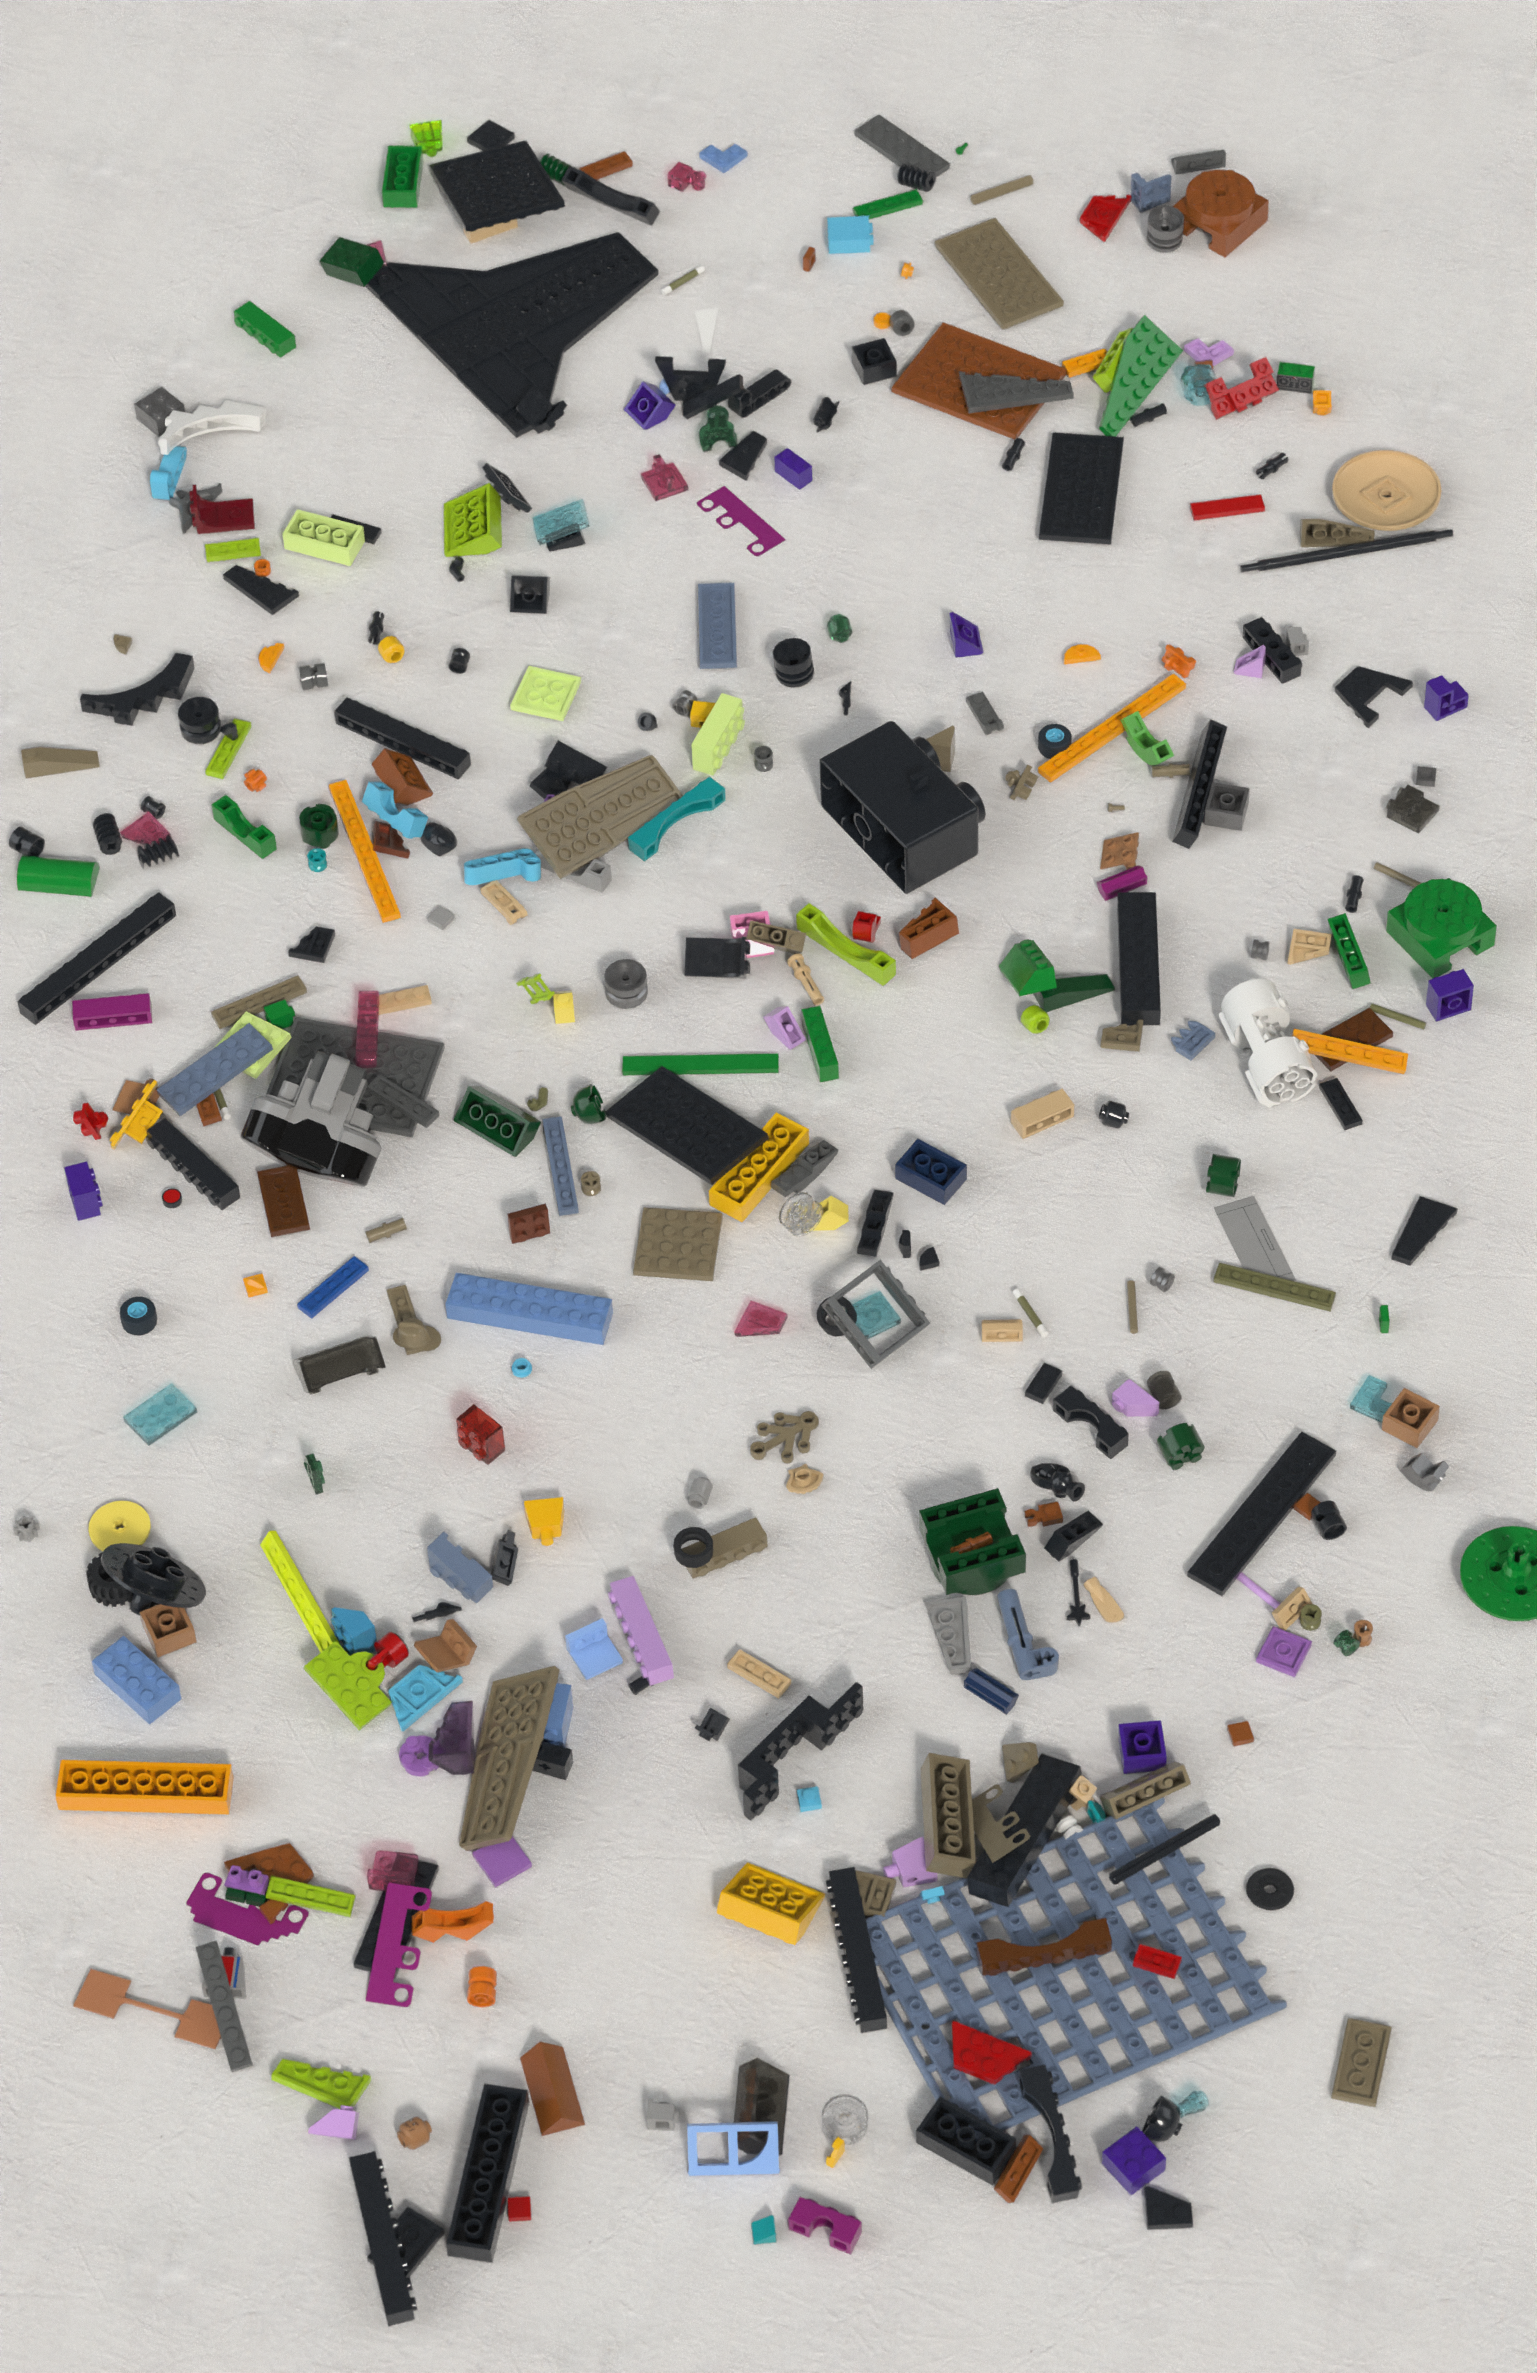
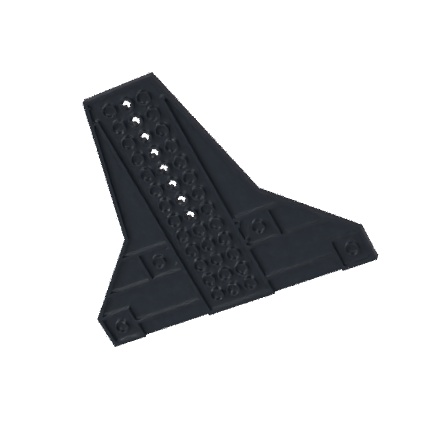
M616 232L487 271L389 262L378 270L366 287L517 438L533 430L532 424L528 423L516 410L517 404L532 386H536L551 403L564 353L658 276L659 273L658 269L622 234ZM549 404L544 409L543 414H540V418L536 419L533 424L540 423L542 420L546 421Z

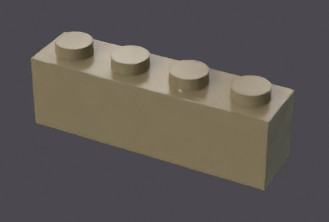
M756 1517L712 1535L713 1556L711 1560L698 1568H686L693 1579L704 1576L717 1568H723L736 1560H742L750 1554L761 1552L764 1548L768 1547L767 1534ZM698 1541L681 1550L689 1555H696L706 1549V1545Z

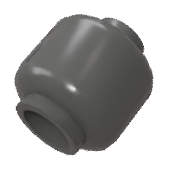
M898 310L891 315L890 326L897 335L906 336L913 331L915 323L907 311Z

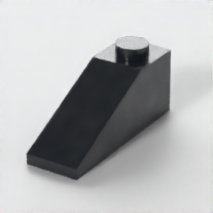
M1088 1510L1054 1531L1044 1549L1060 1562L1071 1555L1103 1526V1523Z

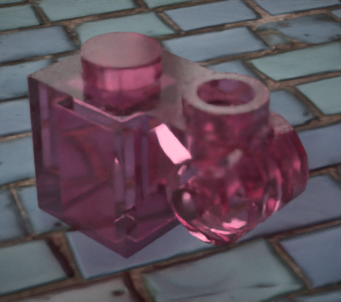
M678 162L667 173L668 186L683 192L690 184H692L693 189L696 191L705 188L706 174L703 171L697 172L693 170V167Z

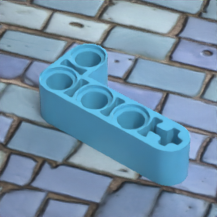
M176 446L168 455L164 454L159 470L151 471L150 486L153 499L170 500V498H173L186 461V447Z
M530 849L514 850L464 863V882L468 885H478L521 875L525 880L532 882L541 879V860Z

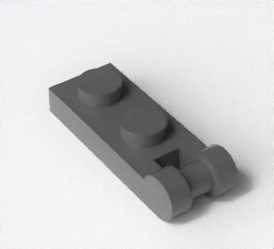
M984 692L966 697V703L985 735L991 734L994 730L1000 731L1004 729L1002 720L997 716Z

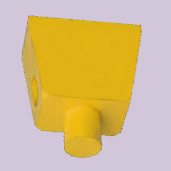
M563 1497L524 1501L525 1516L532 1538L541 1539V1544L544 1546L552 1545L554 1542L553 1537H560L562 1535L564 1520Z

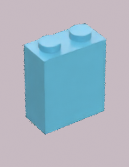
M869 216L827 218L829 254L870 252V245H874L873 235H870V233H873V224L869 223Z

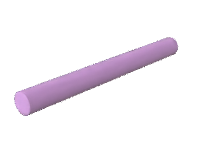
M1240 1573L1237 1579L1271 1607L1276 1609L1281 1604L1245 1574Z

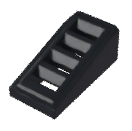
M578 524L545 537L549 552L586 544Z

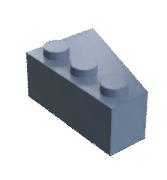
M443 1532L427 1547L430 1572L436 1578L440 1577L450 1588L460 1591L467 1600L471 1599L477 1604L493 1588L492 1575L473 1558L469 1560L461 1553L463 1548L459 1545L455 1547L447 1540L449 1535Z

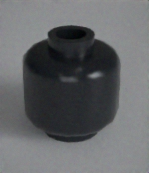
M1114 1101L1102 1104L1099 1119H1101L1103 1125L1118 1129L1123 1123L1127 1124L1129 1112H1126L1124 1104Z

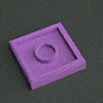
M1273 1626L1256 1658V1662L1296 1677L1312 1646V1641Z
M513 1836L507 1842L482 1847L472 1853L473 1858L495 1888L532 1867L531 1861Z

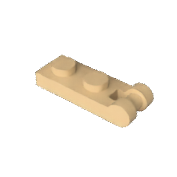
M497 880L480 888L481 894L506 918L510 925L516 923L517 919H523L528 915L526 909Z

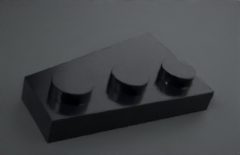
M752 431L719 460V466L747 481L750 471L755 467L757 458H760L767 445V438Z

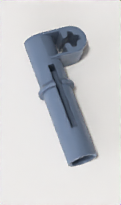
M1006 1589L1001 1591L997 1598L1009 1637L1007 1643L1012 1648L1020 1679L1032 1680L1054 1675L1058 1670V1652L1051 1647L1033 1649V1636L1028 1631L1017 1590Z

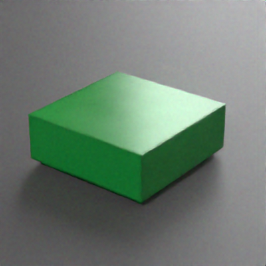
M1381 1305L1379 1310L1380 1332L1389 1333L1388 1305Z

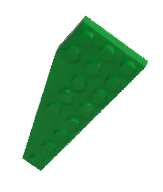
M1146 315L1138 321L1123 342L1124 346L1120 352L1119 364L1116 367L1111 383L1110 395L1107 397L1106 409L1103 411L1099 430L1106 436L1116 437L1183 352Z

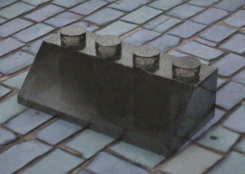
M755 2058L739 2066L733 2123L778 2122V2153L780 2156L783 2152L790 2075L759 2058ZM737 2131L738 2149L747 2154L758 2155L767 2142L769 2131Z

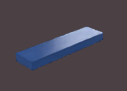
M355 1256L352 1257L297 1304L298 1309L312 1319L369 1271L368 1266Z

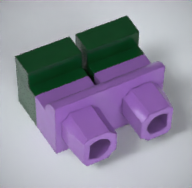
M231 1866L224 1884L227 1887L226 1900L245 1903L246 1900V1904L258 1907L268 1901L266 1898L269 1885L268 1875L261 1874V1871L257 1870L245 1871L238 1866Z

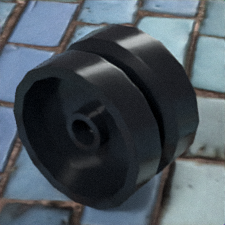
M194 697L186 700L179 707L180 731L185 740L194 744H205L218 737L221 732L219 709L213 700L206 697Z

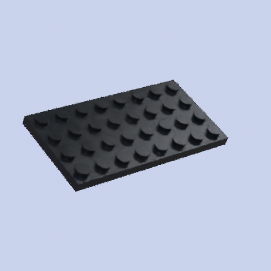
M1053 432L1039 540L1111 545L1124 437Z
M663 1066L605 1111L609 1119L710 1185H713L769 1139L765 1131Z

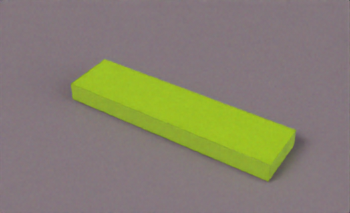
M233 719L232 723L237 726L238 738L233 741L226 735L223 737L205 770L207 776L224 779L252 727L251 722Z
M271 1876L266 1898L351 1917L356 1895Z

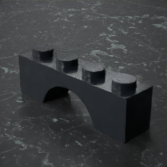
M1069 1386L1053 1399V1411L1067 1423L1085 1421L1097 1429L1096 1448L1110 1460L1128 1446L1129 1434L1127 1430L1116 1424L1110 1415L1103 1413L1096 1403L1090 1402L1080 1390Z

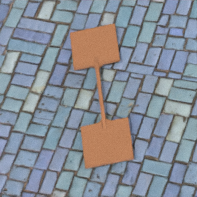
M90 1969L73 2005L76 2008L114 2019L119 2007L127 2003L179 2019L180 2025L176 2031L175 2038L216 2049L221 2039L212 2005L191 1999L186 2012L178 2014L125 1997L131 1984L130 1980Z

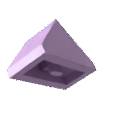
M1262 645L1236 659L1234 673L1236 675L1262 678L1266 647Z

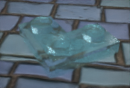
M1369 1375L1351 1402L1350 1409L1382 1423L1383 1415L1392 1405L1380 1399L1387 1388V1383Z

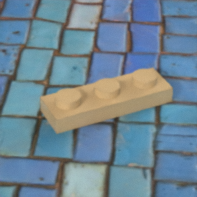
M428 985L371 996L375 1016L432 1004Z
M740 1649L727 1663L729 1670L778 1699L791 1685V1679Z

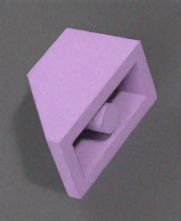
M788 1006L777 1007L763 1017L772 1034L789 1050L806 1040Z
M1130 1379L1112 1393L1114 1409L1122 1412L1127 1417L1157 1416L1159 1414V1401Z
M341 2105L340 2110L333 2109L308 2129V2133L356 2140L359 2113L353 2111L354 2107Z

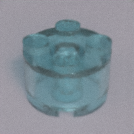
M1197 364L1187 366L1181 376L1180 382L1185 399L1195 406H1203L1210 403L1205 384L1217 379L1210 365Z

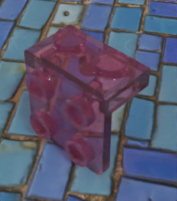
M377 1851L373 1869H368L367 1873L369 1890L387 1891L388 1883L414 1886L419 1861L418 1855Z

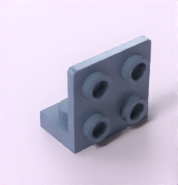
M1138 172L1131 174V202L1140 213L1170 202L1172 178L1170 174L1148 182Z

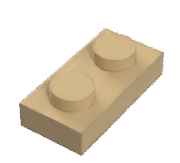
M1298 1586L1272 1612V1615L1279 1628L1286 1630L1301 1616V1609L1305 1605L1312 1604L1305 1589Z

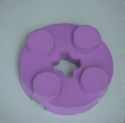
M409 1736L400 1748V1763L405 1768V1771L413 1776L429 1775L430 1771L434 1769L436 1771L442 1762V1750L438 1740L428 1736ZM424 1753L426 1756L418 1759L417 1754Z

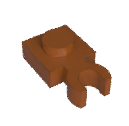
M1058 1501L1038 1505L1037 1511L1034 1509L1025 1511V1518L1033 1517V1519L1027 1520L1028 1527H1033L1038 1522H1042L1043 1527L1063 1523V1515Z

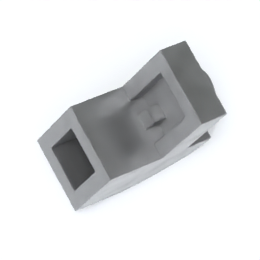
M1421 1453L1411 1457L1400 1471L1415 1486L1425 1491H1433L1446 1476L1445 1472L1450 1466L1445 1461L1433 1465Z

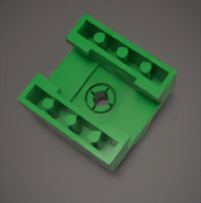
M1450 878L1431 879L1416 886L1408 894L1404 903L1388 911L1386 932L1433 979L1452 969L1450 956L1468 947L1477 956L1495 946L1497 925L1482 911L1481 901L1477 894L1464 883L1451 880Z

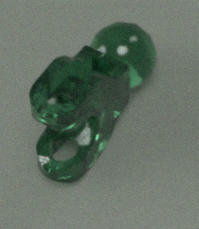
M715 405L711 407L707 413V423L699 430V440L703 452L711 451L713 444L718 441L728 442L729 448L737 446V434L734 432V425L728 421L729 413L723 406Z

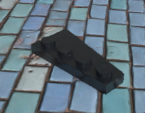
M235 565L223 574L226 582L271 615H274L299 597V591L295 589L289 590L281 583L277 585L271 582L269 578L258 577L255 572Z
M1420 1196L1392 1253L1391 1260L1411 1266L1425 1250L1427 1244L1432 1242L1436 1238V1234L1441 1229H1444L1448 1221L1457 1214L1458 1208Z

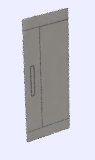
M1254 1196L1214 1207L1243 1269L1291 1281L1296 1280Z

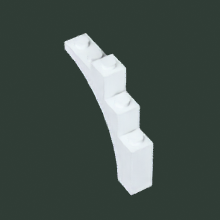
M225 400L219 409L199 405L192 414L173 410L166 417L165 426L167 428L165 433L159 438L158 445L160 446L161 454L168 455L180 443L204 433L220 430L260 432L266 424V408Z

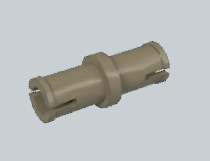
M1169 763V765L1161 766L1152 765V778L1190 776V764L1173 765V763Z
M402 1217L388 1224L382 1223V1226L365 1232L369 1243H372L384 1237L390 1238L392 1234L407 1230V1227Z

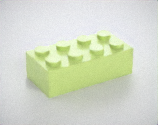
M298 509L283 532L285 549L348 566L352 565L365 543L363 526Z
M721 693L691 744L693 770L714 776L716 770L721 768L723 758L728 756L730 746L736 742L739 731H742L745 725L742 699Z

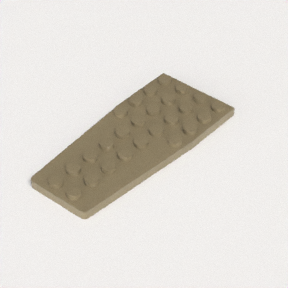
M649 755L564 791L519 815L517 821L558 877L562 879L619 846L630 835L644 826L646 822L652 820L659 812L664 811L683 795L653 755Z
M556 1666L493 1681L479 1735L459 1846L466 1851L507 1842L512 1838L539 1747L544 1738V1731L560 1671Z

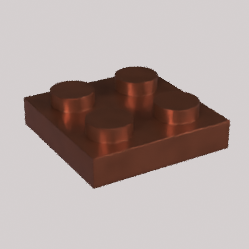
M546 1203L507 1214L512 1244L550 1234Z

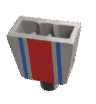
M225 1947L222 1960L233 1998L246 1999L243 1958L236 1957V1949ZM204 1979L202 1983L204 1997H209Z

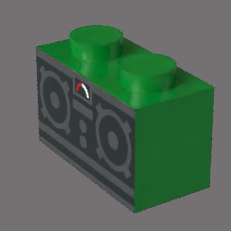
M1280 362L1277 372L1278 389L1311 394L1314 384L1315 366Z

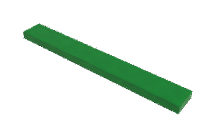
M779 1053L623 1056L622 1073L623 1076L651 1075L661 1066L675 1075L779 1073Z

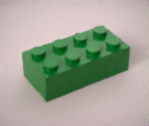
M388 146L382 187L383 207L418 208L424 162L422 146Z

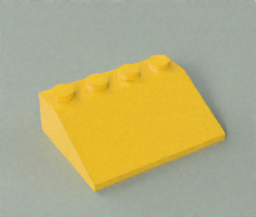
M747 1862L721 1891L716 1913L727 1919L742 1923L746 1927L759 1930L766 1935L779 1938L785 1943L796 1945L805 1934L825 1898V1893Z

